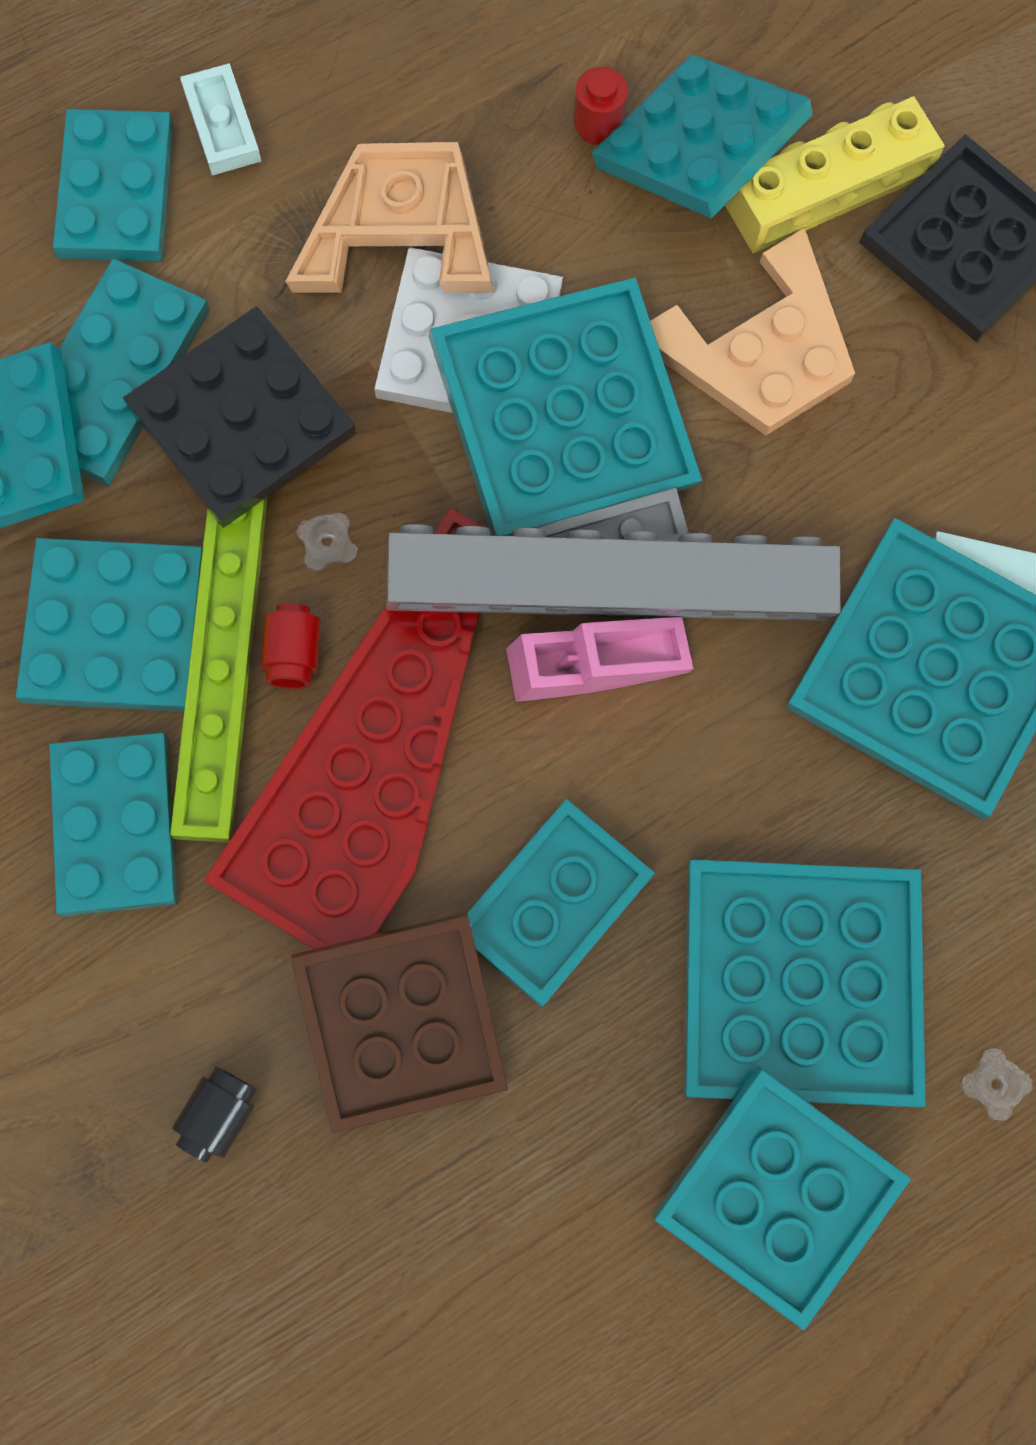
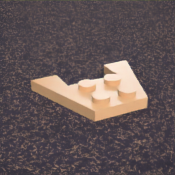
M459 143L357 144L285 281L292 293H342L349 246H444L439 284L443 293H495Z
M805 227L763 252L760 259V264L786 297L707 345L678 305L650 320L664 364L765 436L850 384L855 375Z

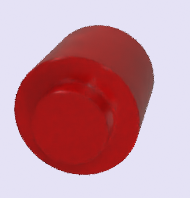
M608 67L591 68L585 71L576 83L573 123L582 139L590 144L600 145L615 129L622 126L624 122L628 86L624 77L614 69Z
M283 603L277 605L276 611L269 612L264 616L261 670L266 673L265 683L267 685L290 690L305 689L311 686V676L317 674L321 620L319 617L310 614L308 606L297 603Z

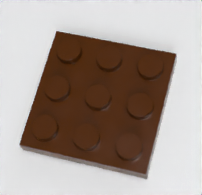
M467 912L291 955V962L332 1134L508 1090Z

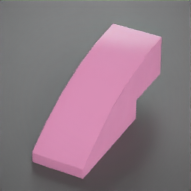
M682 617L581 623L573 631L521 634L506 648L516 702L610 690L686 674L693 670Z

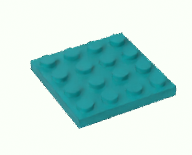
M636 277L430 329L428 335L492 536H513V530L536 528L676 488L677 492L696 487L702 481Z
M894 518L785 708L980 819L985 820L991 816L1036 732V595Z
M690 860L687 863L684 1098L734 1100L759 1066L809 1103L926 1107L921 870Z

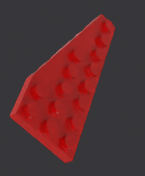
M450 508L434 534L456 535V529L459 527L483 526ZM385 606L203 881L311 949L379 934L416 875L480 613L386 610Z

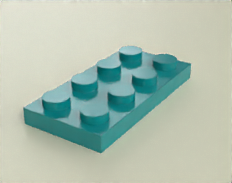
M112 259L59 348L62 354L80 474L108 487L143 428L126 406L123 397L183 357L210 312L207 300L116 259Z

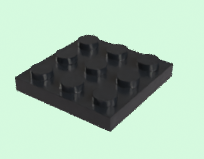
M965 134L863 232L859 243L977 343L1036 284V192Z
M257 306L123 397L128 409L223 528L356 435L355 424Z

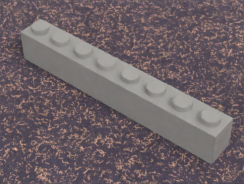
M410 524L400 526L399 533H389L386 610L825 621L841 613L840 546H821V538L818 537L788 539V545L767 544V537L762 535H742L734 537L733 543H713V536L704 533L683 534L679 536V541H658L657 533L645 531L625 533L624 540L602 539V532L597 530H574L568 533V538L546 537V530L539 528L513 530V536H490V529L480 526L459 527L456 529V535L434 534L432 526Z

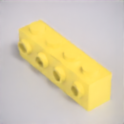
M914 96L897 104L888 102L876 108L869 116L851 124L849 122H841L833 126L821 137L807 143L798 141L787 146L779 155L770 158L727 202L725 207L754 254L785 240L804 227L805 230L811 229L915 183L939 160L945 145Z

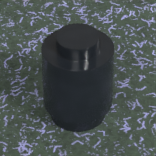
M215 1066L209 1078L202 1076L172 1126V1129L181 1135L176 1145L183 1151L206 1163L212 1154L224 1158L254 1108L250 1101L257 1089L224 1069Z

